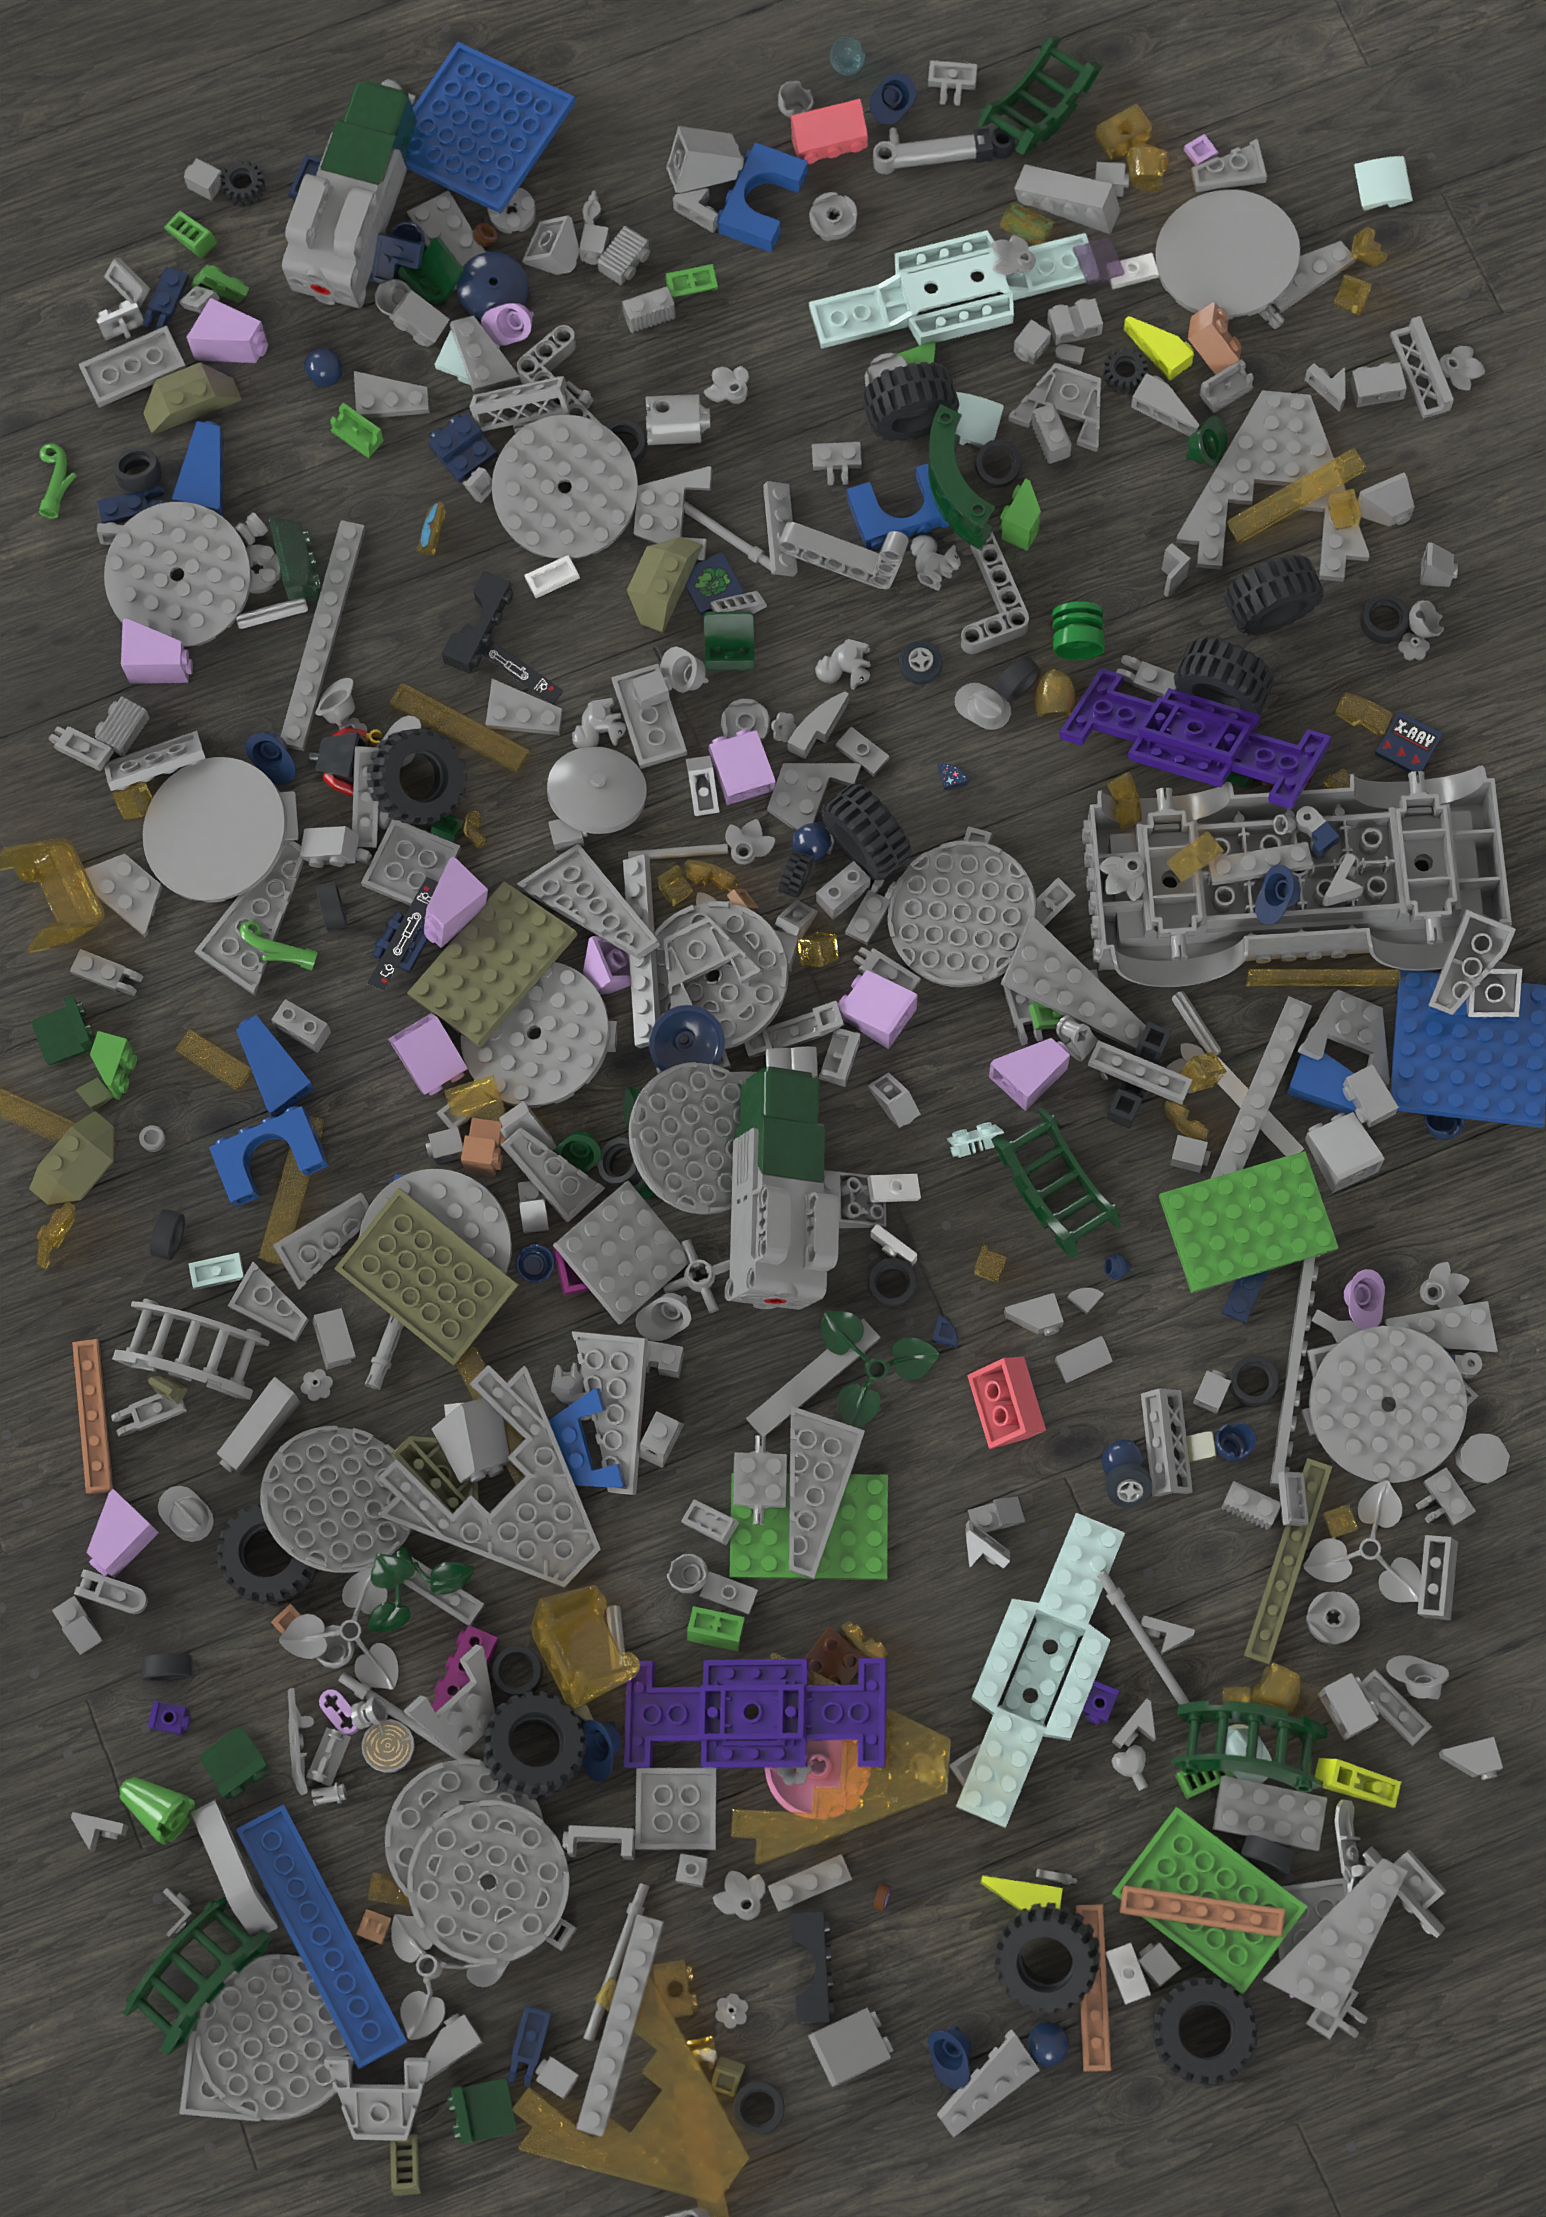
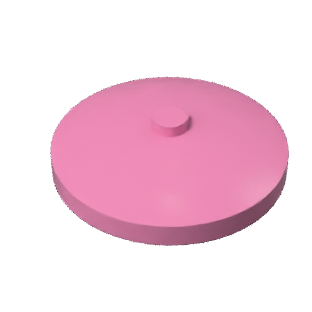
M858 1740L808 1741V1763L811 1766V1772L806 1775L807 1780L801 1785L796 1783L786 1785L783 1777L778 1774L777 1768H765L768 1786L779 1804L790 1813L809 1820L832 1819L852 1809L864 1795L871 1776V1767H858Z

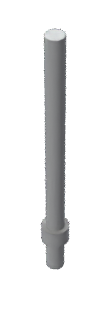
M685 501L684 512L747 554L748 559L756 564H762L771 571L770 558L764 555L763 550L757 546L752 547Z
M1106 1571L1100 1573L1097 1577L1108 1593L1106 1595L1112 1605L1115 1604L1177 1703H1190L1125 1602V1595L1120 1587L1117 1588Z
M345 1672L340 1676L338 1681L353 1690L355 1696L361 1700L380 1697L385 1702L390 1716L454 1759H474L466 1753L461 1757L453 1755L434 1739L432 1734L421 1728L413 1718L408 1717L405 1712L372 1691V1687L365 1682L360 1683Z
M639 1883L632 1903H629L626 1911L628 1916L585 2032L584 2039L594 2042L627 1951L637 1914L642 1915L645 1909L642 1906L649 1890V1886Z

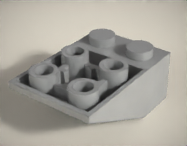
M824 1170V1193L834 1194L839 1198V1228H874L875 1225L887 1227L886 1202H871L867 1180L870 1175Z

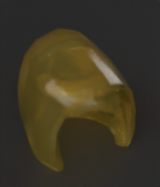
M1134 144L1127 156V169L1131 184L1140 190L1161 191L1163 174L1169 163L1168 151L1153 145Z
M1051 670L1044 674L1036 688V712L1040 718L1044 717L1046 713L1068 712L1067 716H1070L1076 707V694L1072 681L1065 673Z
M1272 1663L1271 1667H1265L1260 1683L1256 1684L1253 1689L1254 1693L1251 1695V1700L1258 1704L1288 1710V1715L1290 1716L1296 1710L1300 1698L1301 1676L1288 1668Z

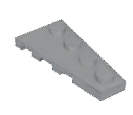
M1012 2030L1005 2035L1007 2040L1000 2048L995 2047L988 2055L990 2059L980 2070L977 2068L970 2075L971 2080L965 2088H959L937 2113L953 2137L1040 2071Z

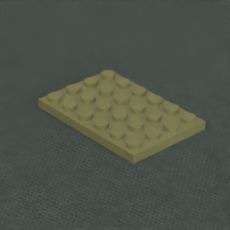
M504 881L486 901V906L459 932L407 994L415 1002L481 1048L578 934L573 928Z
M401 1188L396 1190L335 1267V1270L453 1366L459 1362L519 1286L516 1281Z

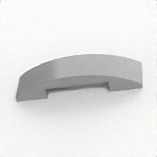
M833 1001L813 1008V1012L766 1027L757 1036L744 1043L748 1057L766 1055V1049L792 1048L842 1027L844 1022L838 1003Z

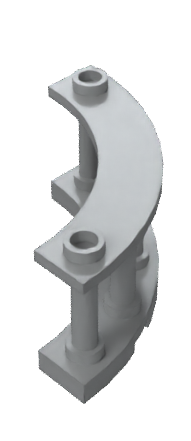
M144 1299L143 1302L132 1301L131 1307L142 1311L130 1347H127L126 1351L115 1350L112 1360L136 1369L156 1372L157 1369L164 1370L170 1376L190 1382L192 1379L203 1383L207 1382L206 1387L231 1397L251 1399L253 1390L244 1386L245 1382L243 1379L255 1345L268 1346L270 1342L261 1338L260 1332L252 1329L243 1331L209 1318L160 1306L157 1302L149 1299ZM151 1316H162L163 1319L152 1351H148L147 1355L141 1354L140 1348ZM173 1319L190 1323L179 1358H176L175 1362L165 1360L163 1355H161ZM200 1326L219 1331L207 1368L204 1367L203 1371L189 1367L190 1363L188 1362ZM230 1335L245 1341L234 1376L227 1380L218 1376L217 1368L227 1338Z

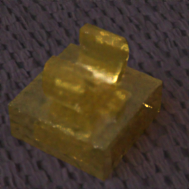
M1349 1505L1323 1514L1332 1539L1358 1530Z
M1223 1687V1705L1225 1700L1250 1702V1687Z
M713 2036L687 2041L690 2064L694 2063L696 2071H700L699 2063L707 2060L709 2061L710 2068H714V2059H717Z

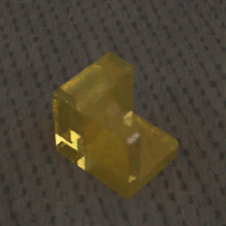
M1367 227L1355 235L1350 257L1373 267L1387 259V254L1380 251L1381 245L1374 241L1376 230Z
M1345 274L1334 305L1360 315L1368 299L1372 284Z
M1354 489L1330 494L1327 506L1334 529L1341 530L1358 526L1361 519V511Z
M1342 768L1334 775L1331 773L1327 775L1323 786L1325 789L1350 788V775Z
M141 781L131 784L124 790H116L112 793L125 820L143 817L147 813L153 799L146 783Z
M678 865L657 877L659 889L672 906L693 893V889L682 876L681 868Z
M814 933L798 940L800 965L822 967L838 959L836 935Z
M1211 1052L1192 1057L1180 1071V1074L1193 1079L1190 1088L1193 1092L1214 1087L1227 1071L1217 1056Z
M983 1244L974 1274L998 1283L1007 1257L989 1251L988 1246Z

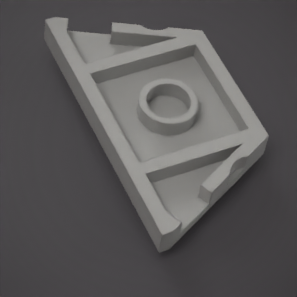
M126 854L119 855L74 874V877L140 934L144 937L148 935V926L151 916L154 915L156 900L160 896L162 886Z

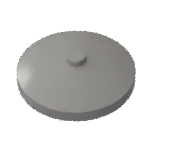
M584 747L565 754L552 767L547 783V797L554 813L567 825L577 830L594 834L616 832L632 824L644 808L647 793L646 781L639 767L624 754L604 747Z

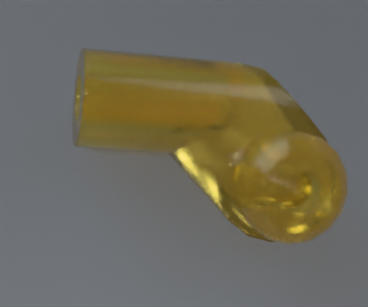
M473 810L465 817L463 832L480 849L486 844L487 839L479 832L481 814Z

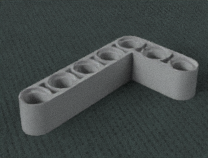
M567 325L558 326L518 360L519 379L523 384L555 378L550 371L571 355L576 348L574 331L571 327ZM563 338L569 339L567 342H560ZM545 353L552 354L549 357H542ZM527 368L534 369L533 371L528 373L524 372V370ZM565 389L564 394L570 407V412L563 415L581 416L600 423ZM559 398L549 399L546 403L553 408L562 407L556 404Z
M789 522L784 527L778 548L790 556L879 589H889L902 562L909 539L901 532L891 531L887 534L880 553H876L804 525Z
M991 532L982 551L971 545L970 547L999 614L964 627L961 633V648L968 654H976L1025 635L1028 630L1029 614L993 532ZM991 556L994 557L996 560L993 562H988L984 558ZM1000 577L1003 578L1005 581L1002 583H997L993 579ZM1009 598L1012 599L1014 603L1006 604L1003 602V600ZM1018 619L1021 620L1023 624L1014 625L1012 621ZM991 628H998L1001 632L993 634L989 630ZM973 636L978 640L976 642H969L966 638Z
M213 1800L191 1812L226 1898L247 1932L255 1936L262 1930L269 1933L277 1929L276 1919L253 1884L218 1802Z

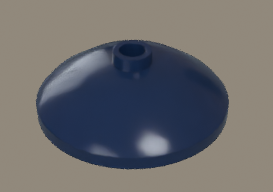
M485 252L472 257L463 266L464 272L457 283L458 298L467 313L474 316L477 320L481 321L484 314L495 307L509 303L525 305L529 291L528 279L524 269L512 257L499 252ZM494 279L498 284L492 286L489 284V281Z
M694 1005L676 1006L663 1013L653 1025L649 1036L650 1055L655 1065L662 1072L673 1066L690 1062L717 1065L721 1060L725 1047L724 1032L719 1021L706 1009ZM682 1036H688L686 1043H680Z

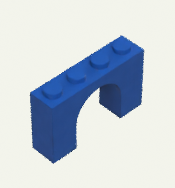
M755 143L752 150H748L745 155L743 170L738 171L734 189L728 191L725 200L727 204L724 210L720 209L717 223L719 225V234L772 253L781 233L780 221L753 211L745 202L746 196L753 188L762 184H775L799 193L808 174V161Z
M928 464L916 467V480L922 493L924 504L916 514L907 518H895L882 511L870 482L847 489V501L865 549L872 548L876 550L882 548L887 534L891 531L901 532L908 538L915 534H927L932 529L940 526L943 528L950 526L942 518L932 498L928 479Z
M302 1106L290 1107L281 1116L268 1117L262 1120V1124L254 1128H243L238 1132V1135L231 1138H221L215 1142V1145L209 1147L232 1204L238 1207L260 1197L250 1171V1160L255 1149L267 1140L281 1139L287 1141L300 1172L306 1176L329 1166L310 1115Z

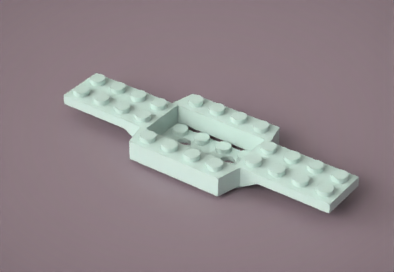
M988 231L895 253V275L879 285L809 302L810 312L821 349L909 327L921 346L932 341L936 343L1013 323L1014 315L1013 300L1099 278L1086 233L1028 247V250L1036 258L1034 268L1027 273L1016 272L1013 275L1001 274L992 269L1000 258L991 247L994 240ZM973 272H981L984 275V279L981 282H974L970 276ZM934 283L937 285L938 290L934 294H929L924 290L925 285ZM997 292L1004 293L1002 295L917 316L919 312H925L929 309H933L936 307L949 306L952 303L964 300H972L976 297L988 294H996Z
M1076 1513L1040 1602L1012 1599L972 1695V1700L991 1713L993 1717L956 1805L957 1808L1006 1828L1042 1737L1070 1741L1110 1643V1639L1088 1624L1103 1589V1585L1097 1576L1104 1571L1109 1574L1125 1535L1124 1532ZM1035 1615L1037 1621L1035 1623L1031 1636L1028 1640V1643L1019 1662L1013 1680L1010 1684L1004 1702L1001 1706H998L1002 1693L1005 1689L1011 1671L1014 1667L1020 1649L1023 1645V1642L1025 1640V1637ZM1083 1636L1046 1727L1044 1721L1078 1638ZM1046 1640H1054L1058 1645L1057 1652L1052 1655L1046 1654L1042 1648L1043 1643ZM1028 1688L1035 1689L1038 1693L1037 1701L1034 1703L1025 1702L1023 1699L1024 1690Z

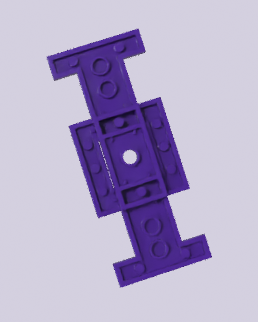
M1100 668L1060 730V739L1082 746L1092 730L1135 742L1128 752V760L1220 788L1231 771L1275 784L1269 793L1268 802L1290 809L1294 807L1331 744V736L1307 729L1298 745L1255 733L1261 723V715L1170 688L1164 697H1158L1155 703L1117 692L1123 683V675ZM1194 729L1200 730L1198 732H1192V730Z
M859 1658V1685L809 1686L808 1659L704 1660L703 1685H700V1687H655L654 1661H627L624 1768L626 1769L652 1768L653 1742H702V1768H807L808 1741L858 1740V1767H886V1658ZM756 1705L759 1708V1715L757 1718L749 1720L746 1711L750 1706ZM729 1740H766V1741H729Z

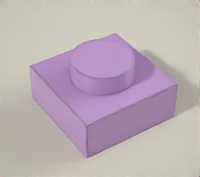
M1205 134L1184 146V151L1195 166L1217 157L1218 151Z

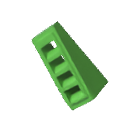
M179 211L164 227L166 231L200 258H203L217 243L209 230L182 211ZM183 222H186L178 231L176 230Z
M1181 1771L1175 1777L1188 1800L1219 1785L1221 1782L1219 1772L1212 1771L1216 1779L1211 1781L1207 1771L1201 1772L1206 1782L1205 1785L1201 1784L1197 1774H1191L1197 1786L1194 1790L1186 1777L1190 1774ZM1224 1771V1776L1235 1777L1232 1771Z

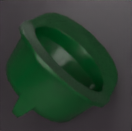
M1216 416L1210 417L1201 429L1191 434L1188 439L1189 450L1186 455L1187 460H1194L1198 464L1207 463L1209 466H1215L1227 447L1228 441L1225 424L1220 418Z
M574 1132L553 1150V1152L566 1159L568 1163L585 1174L601 1158L600 1146L594 1139L592 1132Z

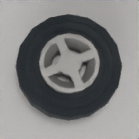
M927 641L909 643L903 648L899 656V669L902 676L907 681L916 685H925L933 682L942 670L943 658L940 650L934 644Z
M1121 1464L1108 1473L1105 1480L1106 1494L1111 1502L1117 1506L1135 1507L1149 1498L1152 1491L1151 1476L1144 1467L1138 1464Z

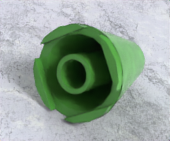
M137 1777L125 1780L119 1790L122 1802L155 1840L162 1845H166V1840L174 1841L184 1831L190 1821V1818L187 1817L189 1810L194 1811L195 1802L189 1796Z

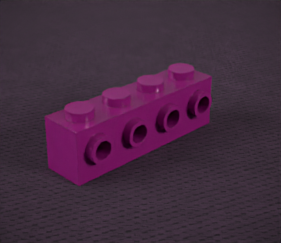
M469 1625L466 1631L462 1630L456 1642L459 1645L455 1655L451 1654L445 1666V1669H448L444 1679H439L434 1690L437 1696L433 1704H430L435 1713L470 1682L460 1659L475 1645H479L484 1649L488 1668L499 1644L497 1637Z

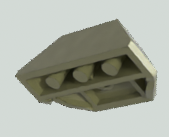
M200 362L155 380L143 414L152 435H155L239 402L242 398L232 377Z
M680 536L646 547L627 588L628 595L642 626L664 633L703 548L702 544Z
M96 1111L71 1126L38 1165L29 1189L47 1205L82 1200L114 1162L115 1127Z
M409 1436L391 1454L393 1461L397 1459L451 1513L470 1495L478 1502V1483H472L471 1480L459 1482L437 1438Z

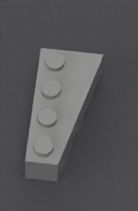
M1024 165L1014 188L1018 201L1024 205L1041 209L1107 234H1111L1120 213L1118 200L1111 183Z

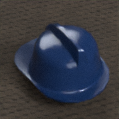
M894 73L886 77L873 91L869 107L871 114L878 122L886 125L893 124L911 107L916 97V88L912 79L906 74Z
M264 732L252 735L247 740L245 746L247 756L274 784L285 785L292 781L296 773L295 762L287 752L286 742L281 736L275 733Z
M1275 865L1267 872L1257 897L1255 913L1258 920L1263 924L1270 925L1276 923L1282 918L1287 907L1294 905L1300 897L1301 886L1299 877L1293 875L1285 865Z
M588 1720L582 1726L586 1733V1751L582 1764L585 1772L591 1779L596 1782H603L609 1778L612 1772L613 1757L621 1748V1738L613 1721L600 1723L596 1720Z
M953 2026L945 2031L938 2030L932 2032L928 2038V2046L936 2076L942 2084L950 2089L958 2090L959 2088H964L970 2080L968 2059L972 2047L969 2039L960 2032L958 2026Z

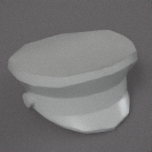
M1491 1434L1470 1436L1466 1443L1460 1445L1455 1452L1456 1465L1463 1473L1471 1477L1473 1481L1488 1484L1506 1474L1510 1455L1497 1436Z

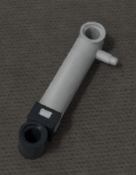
M998 127L991 135L990 128L973 130V135L900 144L896 128H890V142H880L874 148L873 166L878 173L889 174L897 168L975 159L976 163L992 161V155L997 159L1004 160L1013 154L1015 137ZM998 142H1006L1007 144L1002 145ZM887 156L889 159H882L881 157Z

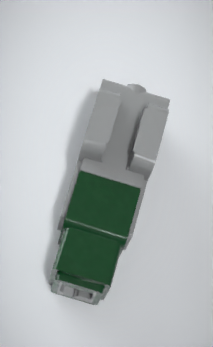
M364 81L363 84H355L343 120L339 119L336 122L335 128L330 135L316 176L306 174L303 178L286 226L285 236L288 246L283 257L282 269L292 291L314 296L318 301L328 305H334L336 302L359 309L363 306L366 295L365 288L373 267L377 237L379 233H385L406 174V152L417 124L415 113L406 91L370 81Z
M769 1066L747 1078L746 1083L741 1086L740 1126L735 1131L733 1141L730 1278L725 1286V1298L727 1301L753 1304V1307L758 1309L781 1307L800 1310L821 1300L826 1293L827 1271L833 1269L838 1260L839 1198L837 1195L824 1193L825 1127L823 1123H819L820 1079L812 1078L811 1072Z

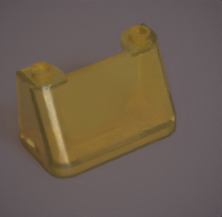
M596 1584L539 1599L531 1624L534 1641L566 1703H569L572 1708L582 1706L635 1678L640 1670L637 1656L631 1652L621 1653L602 1618L607 1607V1601L604 1594L600 1593Z

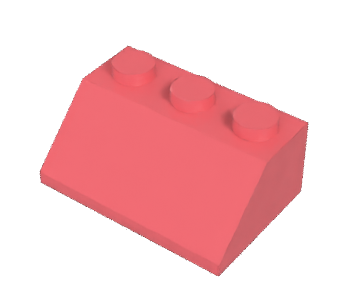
M860 99L791 116L792 143L796 156L799 159L808 161V164L814 163L819 159L835 158L843 153L859 152L863 148H867L868 135Z
M1024 1357L1003 1358L967 1375L989 1449L1022 1441L1046 1431Z

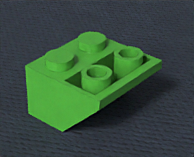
M1025 479L1022 486L1017 485L1012 495L1014 500L1011 506L1006 505L1001 515L1003 520L1000 529H1002L1001 539L1028 551L1039 531L1041 510L1030 480Z
M98 1031L90 1056L114 1098L120 1100L122 1093H126L128 1089V1075L130 1069L133 1070L135 1068L137 1055H135L136 1053L127 1039Z

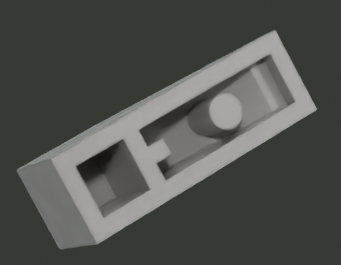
M1146 373L1133 395L1131 408L1189 437L1192 433L1198 431V422L1171 387L1162 378Z
M457 2013L444 2022L446 2027L440 2031L425 2057L431 2058L425 2083L484 2043L467 2015L464 2014L460 2017Z

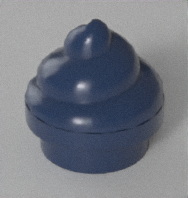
M1113 1254L1105 1260V1274L1113 1280L1125 1277L1126 1273H1129L1132 1269V1265L1121 1254Z

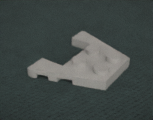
M1055 363L1036 384L1032 392L1025 396L1016 410L1010 413L1008 421L1029 428L1033 410L1037 409V407L1053 403L1058 414L1084 423L1076 445L1097 452L1099 446L1101 378Z
M705 467L639 485L634 535L654 544L682 537L686 489L711 491L712 467ZM686 538L703 545L697 561L702 562L706 560L707 540Z
M783 763L767 811L792 829L798 830L805 824L813 823L817 817L829 781L847 786L856 784L861 764ZM830 833V836H831V840H832V845H831V847L828 849V851L826 852L827 854H831L832 849H833V846H834V843H835L834 839L832 838L833 836L831 835V833Z
M709 916L663 939L666 970L668 971L670 1009L681 1005H693L685 984L730 961L742 984L763 974L760 968Z
M1340 990L1334 992L1321 1012L1319 1020L1308 1033L1307 1039L1299 1047L1298 1052L1319 1060L1323 1058L1327 1038L1368 1054L1367 1067L1373 1064L1385 1086H1387L1390 1078L1383 1008Z
M475 1645L460 1659L470 1682L435 1713L427 1697L420 1695L404 1710L408 1717L413 1718L421 1728L427 1730L447 1750L459 1757L485 1734L488 1722L492 1714H495L485 1652L483 1647Z
M326 2057L325 2066L330 2071L334 2090L338 2092L342 2102L341 2108L353 2139L407 2141L428 2074L431 2058L405 2059V2085H366L352 2083L351 2057Z

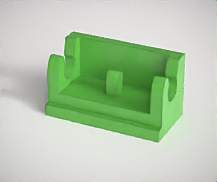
M713 264L666 274V284L672 299L707 290L713 291L718 288Z
M343 403L339 407L340 415L338 418H331V432L369 458L384 441L381 429Z
M693 1606L687 1629V1641L738 1652L745 1617Z

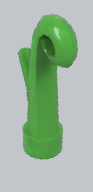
M50 443L41 448L40 458L47 463L56 462L45 498L41 501L39 513L47 518H57L62 496L69 484L75 479L76 474L71 473L65 479L67 468L66 454L60 446ZM49 452L56 453L54 456L47 455Z
M248 921L241 925L240 933L242 938L248 944L269 953L262 957L263 961L291 962L301 965V968L312 971L317 951L308 948L304 950L262 938V928L256 922Z

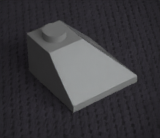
M563 216L540 221L522 262L555 275L571 272L576 266V259L580 253L572 218L570 216Z
M1405 472L1360 491L1354 511L1356 516L1389 527L1394 524L1402 525L1409 521L1414 510V503Z
M1498 961L1466 999L1467 1016L1519 1017L1522 967Z

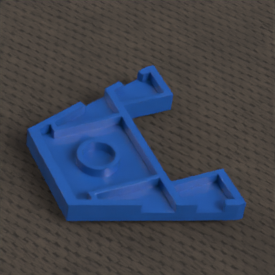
M592 1389L551 1418L549 1424L574 1485L625 1487L620 1464L594 1470L581 1418L605 1411L600 1389Z

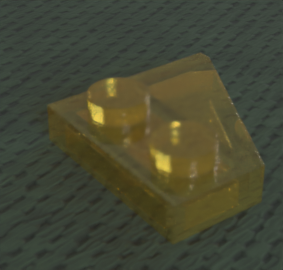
M494 1075L444 1091L452 1115L500 1122L499 1118L506 1114Z
M66 1201L61 1209L57 1208L54 1211L49 1224L42 1226L37 1235L39 1240L38 1266L44 1269L49 1266V1252L53 1247L59 1248L74 1222L75 1205Z

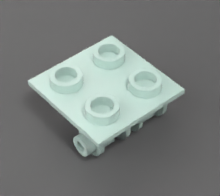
M991 1122L977 1125V1130L967 1132V1129L953 1132V1137L947 1138V1141L953 1145V1147H950L952 1156L961 1158L970 1155L968 1143H970L973 1154L976 1153L975 1141H977L980 1151H983L981 1140H983L985 1150L994 1148L991 1138L1004 1133L1003 1130L996 1124L992 1125Z

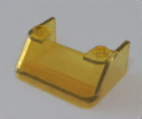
M65 838L43 840L4 847L0 852V871L14 868L16 875L23 882H39L57 921L39 931L27 948L28 953L63 947L97 927L104 919V910L75 847L69 840Z

